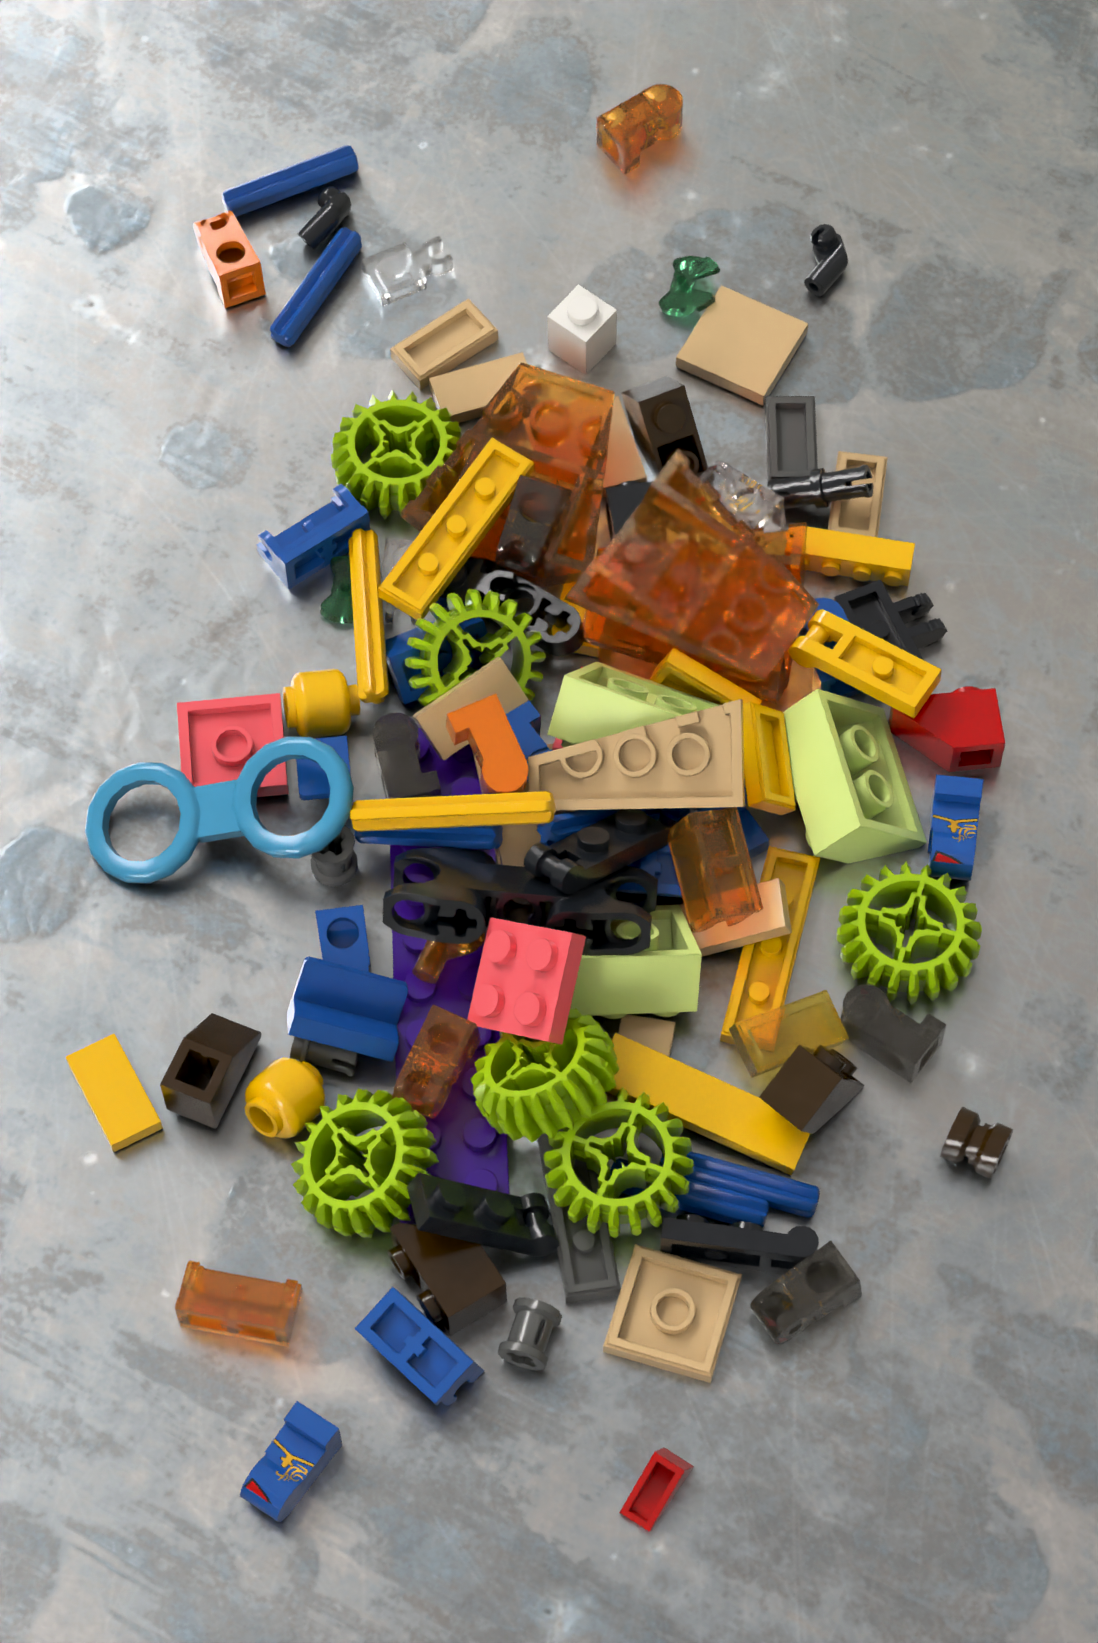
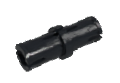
M861 465V467L827 473L823 468L813 469L808 476L780 480L771 479L767 484L768 494L788 491L789 495L768 499L773 512H778L783 509L812 504L817 509L829 507L832 501L861 497L869 498L873 496V483L853 486L852 482L872 478V474L868 465Z

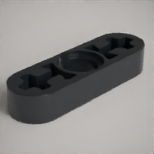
M479 558L484 559L488 573L497 570L511 572L492 560ZM515 574L519 583L517 589L503 587L496 591L499 594H505L507 599L514 601L519 598H529L534 601L533 608L528 612L533 620L523 632L538 631L541 633L542 639L534 644L551 655L566 656L574 653L582 646L586 635L585 628L578 611L571 605ZM545 615L550 624L562 629L568 623L570 630L567 633L558 631L553 636L549 624L544 621Z

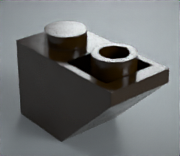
M665 376L621 392L634 439L664 495L672 494L711 479L685 385Z
M211 1013L183 1038L160 1083L166 1109L216 1129L262 1037L261 1032Z
M820 1044L815 1050L798 1045L759 1098L800 1131L814 1134L851 1101L864 1087V1084L852 1076L857 1067L833 1048L828 1050Z
M402 1222L390 1227L393 1248L387 1252L392 1264L404 1280L412 1276L422 1292L416 1297L424 1314L433 1324L441 1321L450 1336L507 1302L506 1282L481 1244L419 1231L416 1225Z

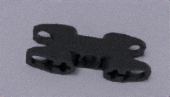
M455 847L415 848L407 850L395 858L394 888L386 891L383 898V924L407 936L433 942L469 944L478 940L483 933H487L491 917L586 936L582 955H632L650 947L652 915L649 913L656 910L658 879L642 869L626 866L573 894L567 895L554 888L550 878H538L521 866L496 864L490 855L480 850ZM415 863L423 864L430 868L434 880L425 883L413 882L405 874V868ZM625 883H636L645 889L647 897L639 902L622 901L617 898L616 891ZM512 898H523L531 904H519L513 901ZM401 900L422 902L425 907V913L418 919H404L397 914L394 905ZM613 920L633 921L639 926L641 933L633 939L625 940L614 935L610 924Z

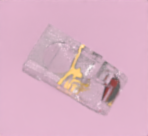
M715 461L687 488L688 499L695 509L706 518L717 520L718 524L741 538V546L755 556H758L786 528L784 498L723 461Z

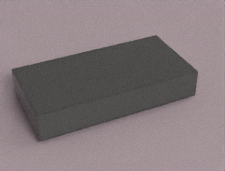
M765 396L767 484L771 479L780 480L810 475L811 470L818 469L815 396Z

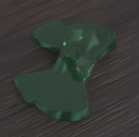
M684 256L675 259L672 264L675 272L670 285V291L659 300L661 310L667 315L682 317L693 313L695 309L702 311L715 302L713 294L694 289L696 280L718 274L720 272L718 264L710 257Z
M335 556L330 561V568L334 575L331 595L321 603L320 613L326 619L335 623H353L350 560L348 556Z

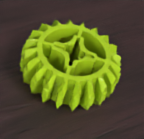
M392 390L388 401L383 402L372 394L369 401L370 407L365 408L355 404L352 410L353 418L342 417L339 425L340 432L334 433L331 463L332 468L335 469L336 482L338 485L343 484L357 501L361 500V506L363 505L368 512L375 507H379L380 515H382L384 520L392 510L399 511L404 520L409 515V510L415 508L425 516L429 509L428 502L440 506L445 500V492L450 493L458 483V478L463 476L465 471L464 457L466 456V444L463 442L461 428L458 422H451V414L448 412L447 407L436 410V403L432 397L420 404L417 403V396H415L413 391L406 400H400ZM371 443L375 450L371 453V459L363 464L360 456ZM434 446L438 454L427 467L423 463V459L426 457V451Z
M468 589L465 596V606L458 594L450 593L447 595V604L450 611L447 612L441 605L432 603L429 609L436 619L432 624L425 619L418 618L415 624L419 629L425 631L426 634L423 640L409 637L407 644L415 649H420V656L406 658L405 665L409 668L421 669L422 672L409 679V684L412 688L428 686L418 699L421 705L426 707L478 671L472 667L467 669L472 659L468 654L470 651L465 645L479 652L484 651L479 657L483 667L495 658H500L509 649L507 646L509 642L511 643L513 655L510 672L528 700L531 701L535 698V693L526 688L525 685L528 679L535 682H541L543 679V674L532 670L531 664L532 662L544 661L546 658L545 653L530 650V646L538 643L542 636L538 631L523 632L530 625L533 618L528 613H522L514 617L518 606L516 601L507 599L499 607V593L488 591L482 602L478 590ZM487 617L495 621L502 628L494 634L487 633L479 639H473L458 624L471 618ZM447 635L446 640L452 648V659L447 667L442 670L444 675L440 677L438 653Z
M906 861L901 865L899 875H894L885 865L880 869L879 881L866 874L861 880V890L852 888L847 895L846 903L848 906H843L839 911L838 921L841 926L837 928L836 940L839 944L844 945L841 948L840 954L843 963H854L851 968L853 980L869 976L867 989L870 994L881 986L887 988L886 997L889 1002L895 1000L898 992L907 993V999L911 1005L917 1002L920 991H924L932 1001L938 998L940 986L952 992L958 984L957 976L966 978L972 969L970 960H975L979 955L980 944L977 940L981 937L982 926L980 922L974 921L978 912L976 903H964L967 896L965 886L952 890L949 889L951 878L948 873L942 875L938 880L930 878L931 868L928 864L923 867L920 874H912L911 868ZM906 903L902 907L896 909L886 908L891 905ZM925 908L931 910L936 915H938L946 924L948 929L943 928L942 922H938L932 919L927 914ZM915 919L913 936L909 937L907 946L902 947L905 930L909 929L911 920ZM869 937L875 938V943L887 947L893 959L880 952ZM918 958H932V960L922 963H912L914 960Z
M574 1008L569 1012L562 1045L499 1032L500 1039L498 1042L485 1045L486 1056L474 1062L477 1072L471 1078L474 1086L473 1095L476 1098L475 1103L483 1117H486L490 1126L495 1128L499 1134H508L513 1141L525 1136L533 1143L544 1133L553 1139L558 1130L568 1127L573 1131L574 1122L580 1118H592L591 1109L596 1105L607 1103L605 1092L616 1087L614 1075L620 1069L617 1064L616 1053L613 1050L614 1044L608 1033L603 1031L600 1024L591 1015L583 1016Z
M622 1087L617 1093V1101H607L603 1105L594 1106L591 1109L592 1118L582 1117L574 1122L573 1131L565 1127L562 1128L564 1131H558L553 1139L548 1136L549 1144L554 1149L544 1153V1164L552 1169L545 1175L547 1187L557 1189L553 1195L557 1207L570 1205L568 1210L570 1221L576 1223L588 1215L587 1228L592 1234L600 1229L603 1222L608 1223L610 1236L614 1238L620 1234V1224L629 1223L633 1235L638 1236L642 1232L641 1220L647 1218L655 1227H659L662 1224L659 1208L675 1213L679 1208V1204L674 1194L687 1195L689 1192V1181L683 1176H687L694 1171L693 1160L686 1157L692 1151L691 1140L688 1137H679L683 1132V1123L679 1118L667 1120L669 1109L664 1102L649 1110L650 1098L645 1092L638 1096L635 1103H630L628 1092ZM612 1128H619L617 1132L610 1137H594V1135L602 1131ZM640 1133L647 1135L658 1145L665 1158L663 1167L651 1163V1157L639 1152L638 1138ZM627 1149L628 1166L625 1167L622 1163V1168L614 1169L611 1175L609 1160L612 1159L616 1163L615 1157H623ZM575 1159L586 1162L587 1169L599 1174V1188L596 1194L588 1190L576 1177L573 1171ZM637 1187L645 1189L637 1195L618 1199L620 1194L628 1188Z
M358 1088L354 1099L348 1095L338 1094L337 1107L334 1110L329 1106H320L322 1115L318 1124L305 1122L308 1132L311 1133L308 1140L294 1142L298 1151L303 1153L304 1156L291 1163L294 1172L301 1176L293 1186L296 1188L297 1193L304 1197L301 1204L305 1210L317 1218V1222L327 1229L332 1228L341 1235L350 1237L357 1233L362 1237L372 1238L376 1228L382 1232H390L394 1217L399 1218L401 1221H410L407 1208L411 1201L407 1186L418 1173L431 1175L426 1172V1169L439 1163L436 1154L429 1150L437 1141L433 1133L426 1129L428 1124L426 1118L414 1110L412 1104L404 1098L394 1097L389 1092L379 1089L372 1094L366 1089ZM383 1126L378 1131L373 1128ZM373 1128L368 1133L362 1136H356L364 1130ZM366 1190H373L372 1193L365 1197L347 1200L351 1195L358 1197Z

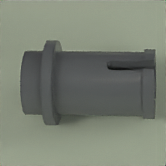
M294 1037L290 1052V1058L299 1060V1062H308L346 1073L351 1077L355 1072L360 1056L356 1052L299 1037Z

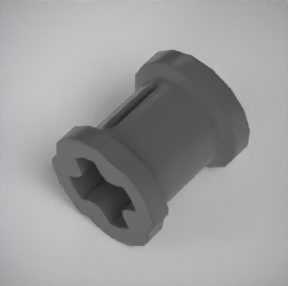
M344 825L341 833L324 849L310 854L312 857V873L315 879L323 885L330 887L342 886L350 882L356 875L358 862L357 855L353 850L355 838L350 828Z
M526 1297L517 1298L513 1304L516 1316L507 1341H503L499 1345L498 1355L518 1367L530 1370H543L548 1361V1357L544 1353L552 1329L560 1325L562 1315L558 1309L543 1301Z

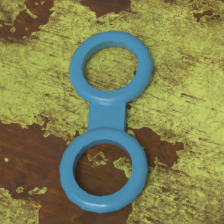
M287 736L268 743L246 761L237 780L194 787L183 772L164 763L138 762L117 770L99 786L87 810L85 834L91 855L105 873L125 883H152L171 876L191 858L199 842L205 843L245 836L254 848L274 858L300 859L321 851L341 833L350 816V810H352L354 787L347 764L334 748L312 737ZM291 759H309L321 766L326 772L329 781V805L324 815L310 830L295 836H278L269 832L261 823L256 808L258 789L264 777L278 764ZM145 784L161 785L169 789L177 799L181 813L179 830L172 844L159 856L146 861H128L122 858L112 846L108 832L110 815L118 800L128 791Z

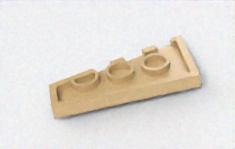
M743 699L528 757L529 792L548 791L552 793L556 810L745 807Z

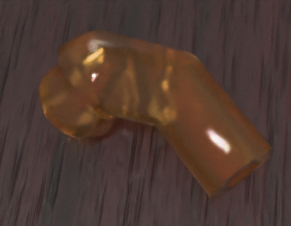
M485 933L478 940L469 944L441 943L427 940L412 973L424 982L436 983L446 961L475 952L484 943Z

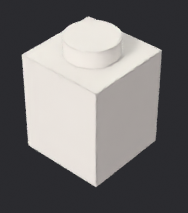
M579 284L547 316L548 350L585 375L617 344V310Z

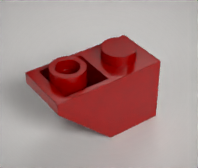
M967 686L950 693L931 694L915 718L891 707L888 722L891 733L946 771L958 772L998 768L1001 766L1005 748V737L996 688L980 690L977 687Z

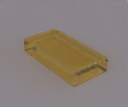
M827 990L737 1022L729 1028L751 1078L782 1067L798 1045L816 1050L821 1044L830 1049L843 1044L849 1039Z

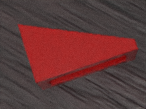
M665 1447L655 1451L619 1513L650 1532L694 1466Z

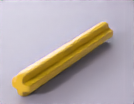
M359 528L352 532V537L348 540L358 697L363 703L372 702L380 704L384 702L389 689L382 598L378 597V588L381 585L379 544L375 531H364Z
M548 791L368 799L353 802L352 810H350V819L352 820L353 829L358 832L544 824L553 821L554 813H556V804L554 803L553 794Z

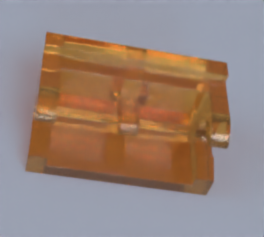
M737 807L689 813L669 829L668 843L692 933L706 931L722 921H726L727 927L742 922L753 913L763 910Z
M189 1260L179 1297L176 1300L175 1311L181 1327L289 1347L301 1298L302 1285L298 1284L297 1280L287 1279L286 1283L205 1269L204 1266L200 1265V1262Z

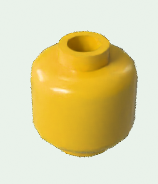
M338 669L299 672L293 676L291 686L283 687V706L287 727H295L301 737L322 738L344 735L351 725V716L360 715L358 687L356 684L348 685L344 674Z
M288 1057L274 1060L250 1081L245 1090V1114L249 1122L258 1132L267 1137L276 1136L288 1139L297 1136L306 1128L305 1122H312L320 1115V1106L326 1105L325 1091L322 1087L323 1078L320 1072L308 1062H299Z

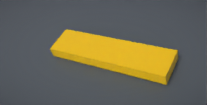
M491 438L379 586L378 597L416 620L418 618L424 619L430 611L429 606L432 603H436L534 471V462L496 439Z
M769 846L760 883L779 878L785 884L792 933L743 946L721 1031V1042L773 1054L819 869L820 857Z
M618 1033L614 1034L612 1038L613 1050L616 1053L617 1064L620 1070L614 1075L616 1087L607 1091L608 1093L617 1097L618 1091L623 1087L628 1092L629 1102L635 1103L638 1096L645 1092L650 1098L649 1110L664 1102L669 1109L667 1120L679 1118L683 1123V1127L786 1174L792 1175L810 1133L800 1131L761 1098Z

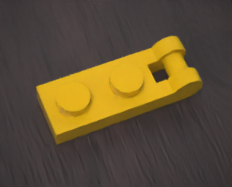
M817 610L807 624L809 631L805 636L797 637L788 650L791 658L805 668L815 667L912 718L916 717L941 681L942 669L825 610ZM835 641L837 643L833 649L824 646L825 642Z

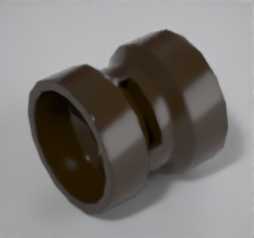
M962 1107L949 1131L940 1157L954 1163L963 1161L967 1157L969 1158L968 1163L973 1165L976 1173L992 1179L1006 1151L1013 1129L1001 1123L993 1125L985 1123L984 1126H981L978 1113Z

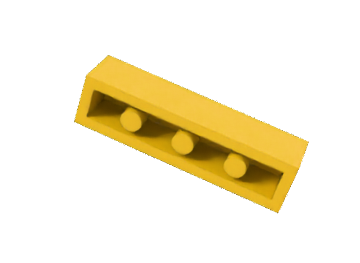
M790 524L783 567H788L795 571L808 570L820 572L827 576L852 577L858 581H878L881 579L882 582L890 586H908L915 543Z

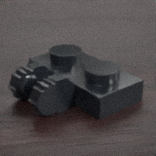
M881 579L834 597V601L843 608L850 623L922 660L923 658L918 649L933 644L936 641L938 642L948 632L940 618L906 628V623L914 621L916 618L919 619L921 616L929 613L934 606L931 599L926 593H920L893 603Z

